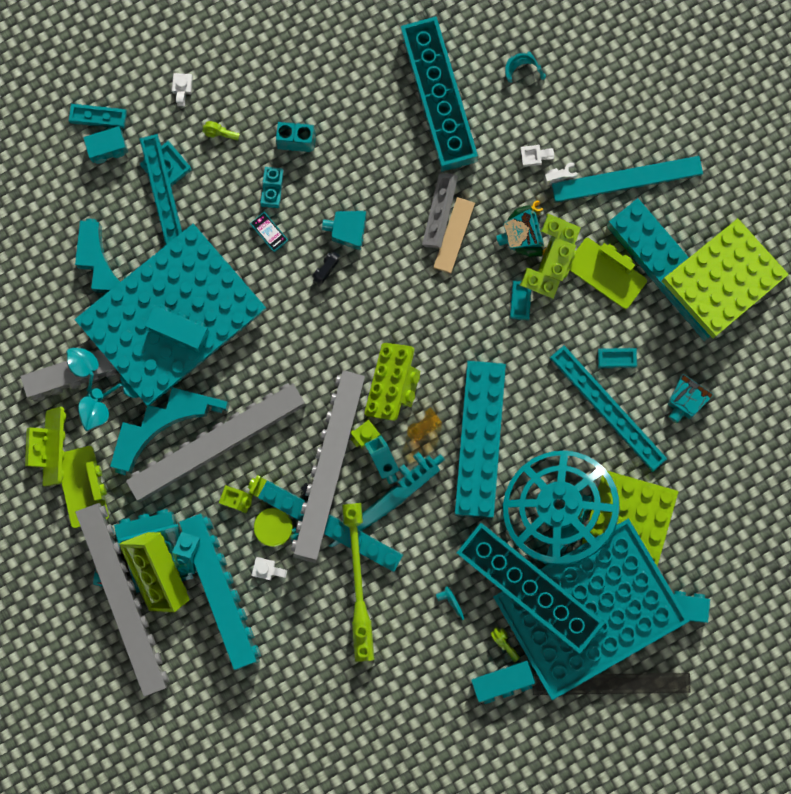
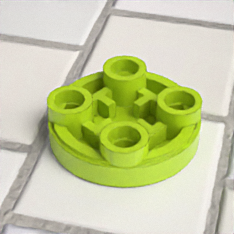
M268 508L262 511L255 519L254 533L257 539L266 546H281L289 540L292 534L293 524L291 518L287 513L277 508Z

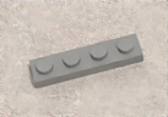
M439 174L422 243L425 247L441 248L458 180V176L455 174Z

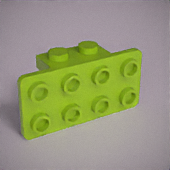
M585 238L576 250L575 258L569 263V271L623 309H628L647 283V279L633 269L635 266L633 260L627 255L622 256L613 245L603 243L600 246L590 238Z
M383 343L381 345L364 412L366 416L396 421L401 405L412 407L421 372L411 366L415 351L412 346Z
M57 407L46 411L45 429L29 427L26 431L25 466L43 468V486L45 487L61 484L64 477V471L62 470V461L65 456L63 451V442L65 440L63 429L66 420L64 407Z
M86 446L64 452L65 456L62 461L64 477L61 483L71 526L73 528L81 527L75 513L76 511L97 503L105 506L108 513L106 520H108L109 512L105 499L107 492L105 485L101 482L102 470L100 465H97L94 448Z

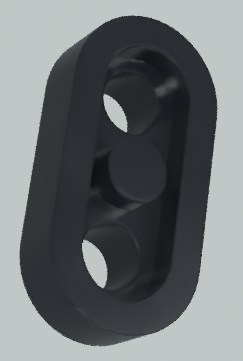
M328 253L323 260L324 265L321 269L317 268L313 273V283L320 287L338 264L341 258L338 253Z

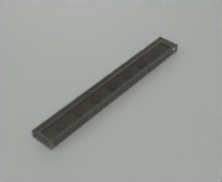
M690 673L597 674L562 695L691 693ZM533 675L536 682L532 684L533 695H549L539 676Z

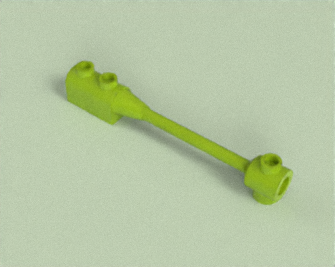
M361 503L343 504V524L350 527L356 599L352 621L355 662L372 661L375 659L372 621L369 618L366 604L363 600L357 528L363 523Z

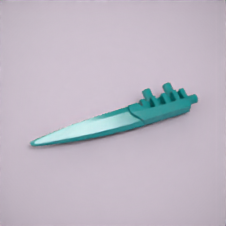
M417 452L413 457L419 464L414 466L411 471L404 464L401 465L399 471L403 474V477L398 479L399 485H394L362 513L363 523L357 527L358 530L363 531L421 488L441 471L438 465L445 458L439 454L435 459H432L430 455L424 459ZM334 540L329 547H335L340 542Z

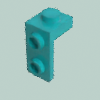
M181 532L172 551L173 558L180 572L195 574L196 568L193 556L200 543V538Z

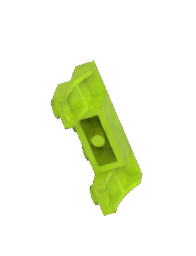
M546 214V220L540 232L552 237H550L538 271L526 267V272L520 286L554 299L560 281H563L568 276L570 261H573L575 258V242L581 227L551 214Z

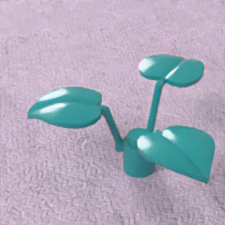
M70 348L66 351L67 365L70 371L78 377L90 376L88 388L86 389L88 393L81 399L78 405L80 421L85 431L101 426L108 420V408L105 404L101 403V400L116 389L123 387V392L126 396L131 398L139 397L122 376H120L122 383L117 384L104 394L98 388L92 389L93 371H96L99 367L95 355L82 348Z

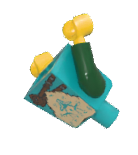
M535 201L532 206L526 205L516 208L512 212L508 220L503 224L505 233L497 235V242L500 246L508 244L509 248L516 251L517 254L528 257L544 256L546 248H542L544 247V242L537 215L542 212L543 208H535V206L540 204L539 201Z

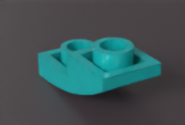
M265 167L261 207L280 208L284 168Z

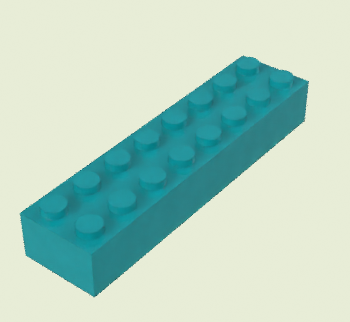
M437 16L400 26L401 37L441 172L477 163V150Z
M637 198L613 217L606 227L705 342L711 336L662 283L664 277L689 257L639 198Z
M467 361L455 516L494 518L506 364Z
M200 513L180 521L179 524L183 533L200 538L193 561L233 669L239 670L260 662L261 652L258 645L253 644L252 639L255 637L251 627H247L245 620H248L245 610L240 608L238 604L241 599L237 590L235 591L232 588L231 584L234 581L231 573L226 572L225 565H227L224 555L219 553L218 547H220L217 536L211 532L214 527L210 518Z
M482 523L478 525L457 551L460 557L579 654H582L606 624Z

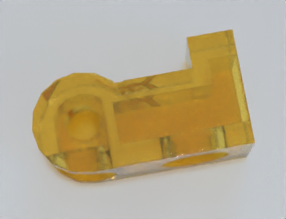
M431 407L425 411L427 417L408 427L407 434L412 441L422 440L442 425V421Z

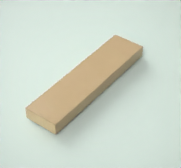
M457 197L444 234L442 246L439 249L433 267L434 269L449 274L452 273L475 206L474 202Z

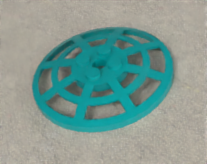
M565 450L541 454L524 464L511 479L503 502L505 526L515 544L533 559L554 565L577 563L598 552L614 533L620 512L618 491L606 469L587 455ZM560 456L559 466L548 467L538 473L530 467L535 462L544 458ZM568 456L583 459L597 469L587 475L577 468L567 466ZM558 471L557 482L547 485L541 479L542 476L548 473ZM525 472L530 480L523 488L520 499L509 500L515 482ZM566 472L574 473L580 476L582 480L573 486L565 482ZM602 475L607 480L611 489L613 504L601 503L599 491L593 482ZM535 483L541 489L537 499H526L529 489ZM588 485L593 492L594 502L583 501L580 491ZM562 500L565 502L564 508L556 509L555 503ZM519 507L521 520L526 527V530L519 537L514 532L510 523L508 508ZM525 507H536L539 517L532 524L527 519ZM583 509L594 510L591 520L585 527L579 520ZM600 511L612 512L608 528L597 541L590 531L597 523ZM545 523L553 528V538L544 536L536 530ZM573 525L579 531V533L571 537L561 538V529ZM533 535L544 543L552 544V557L533 551L524 542ZM583 537L591 545L590 548L579 554L560 557L561 545L574 543Z

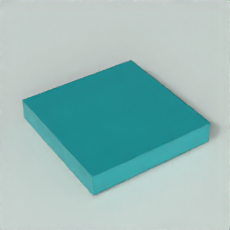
M167 141L161 147L172 187L192 171V168L173 145ZM144 159V160H143L141 163H139V164H140V166L144 169V171L148 174L147 167H146V163H145V159Z

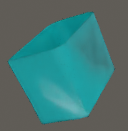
M278 122L276 149L312 152L315 149L316 133L314 125ZM281 129H292V134L288 138H282L279 135V131ZM298 130L311 131V135L308 139L302 140L298 137L297 132Z

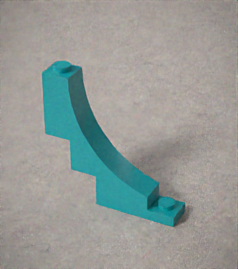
M88 218L86 221H80L75 265L78 269L93 270L91 289L95 293H107L119 284L120 281L112 272L105 257L101 224L96 219Z
M172 387L166 409L151 405L147 406L141 427L122 423L110 467L115 469L114 472L117 474L126 475V472L132 473L143 449L161 431L187 419L207 417L209 407H212L211 411L228 412L230 404L224 400Z

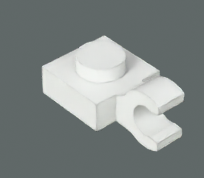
M173 74L172 92L177 94V106L185 107L186 94H192V74Z
M540 145L521 147L523 167L542 165L541 159H554L553 148L540 150Z
M568 163L564 170L556 168L547 171V174L544 176L545 185L549 186L552 183L564 181V179L577 177V172L570 173L568 170L573 168L575 164Z
M256 557L252 576L271 581L273 575L286 578L287 570L276 568L275 561Z

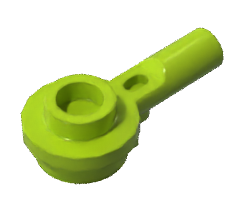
M207 121L202 127V131L210 138L220 135L237 141L239 139L240 133L226 130L221 124L213 121Z
M495 627L494 631L491 632L494 641L503 651L506 650L513 662H516L520 657L507 642V633L503 628Z

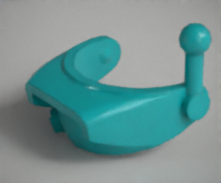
M530 51L511 56L505 67L506 77L510 83L513 82L512 74L514 70L522 64L535 65L542 80L546 78V74L543 73L541 65H538Z

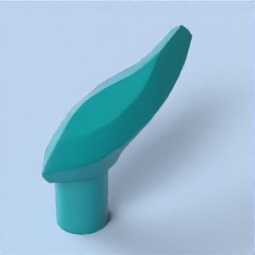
M446 586L445 591L436 594L438 601L448 599L449 604L454 608L461 620H464L462 610L455 595Z

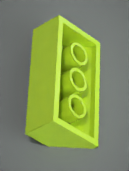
M147 532L119 544L149 611L176 612L190 600L187 589L183 585L179 571L176 569L172 555L168 551L161 532Z

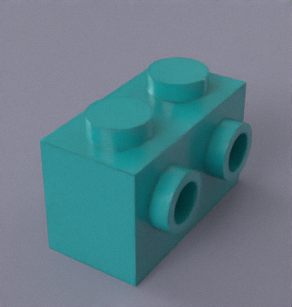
M119 126L83 137L92 163H104L109 158H120L125 153H128L124 135Z

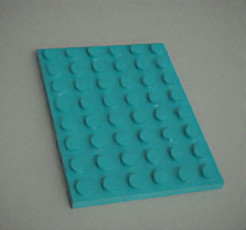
M193 223L74 320L149 407L267 310V308ZM154 305L158 307L161 305L166 306L176 315L182 313L188 316V320L192 322L198 320L207 325L206 328H208L209 334L200 353L146 329L145 324Z
M629 518L616 525L609 541L591 557L567 565L549 564L540 569L606 623L582 654H579L505 592L502 591L493 596L552 700L690 622ZM604 533L595 537V539L598 541ZM587 542L562 557L579 554L590 548L591 545Z

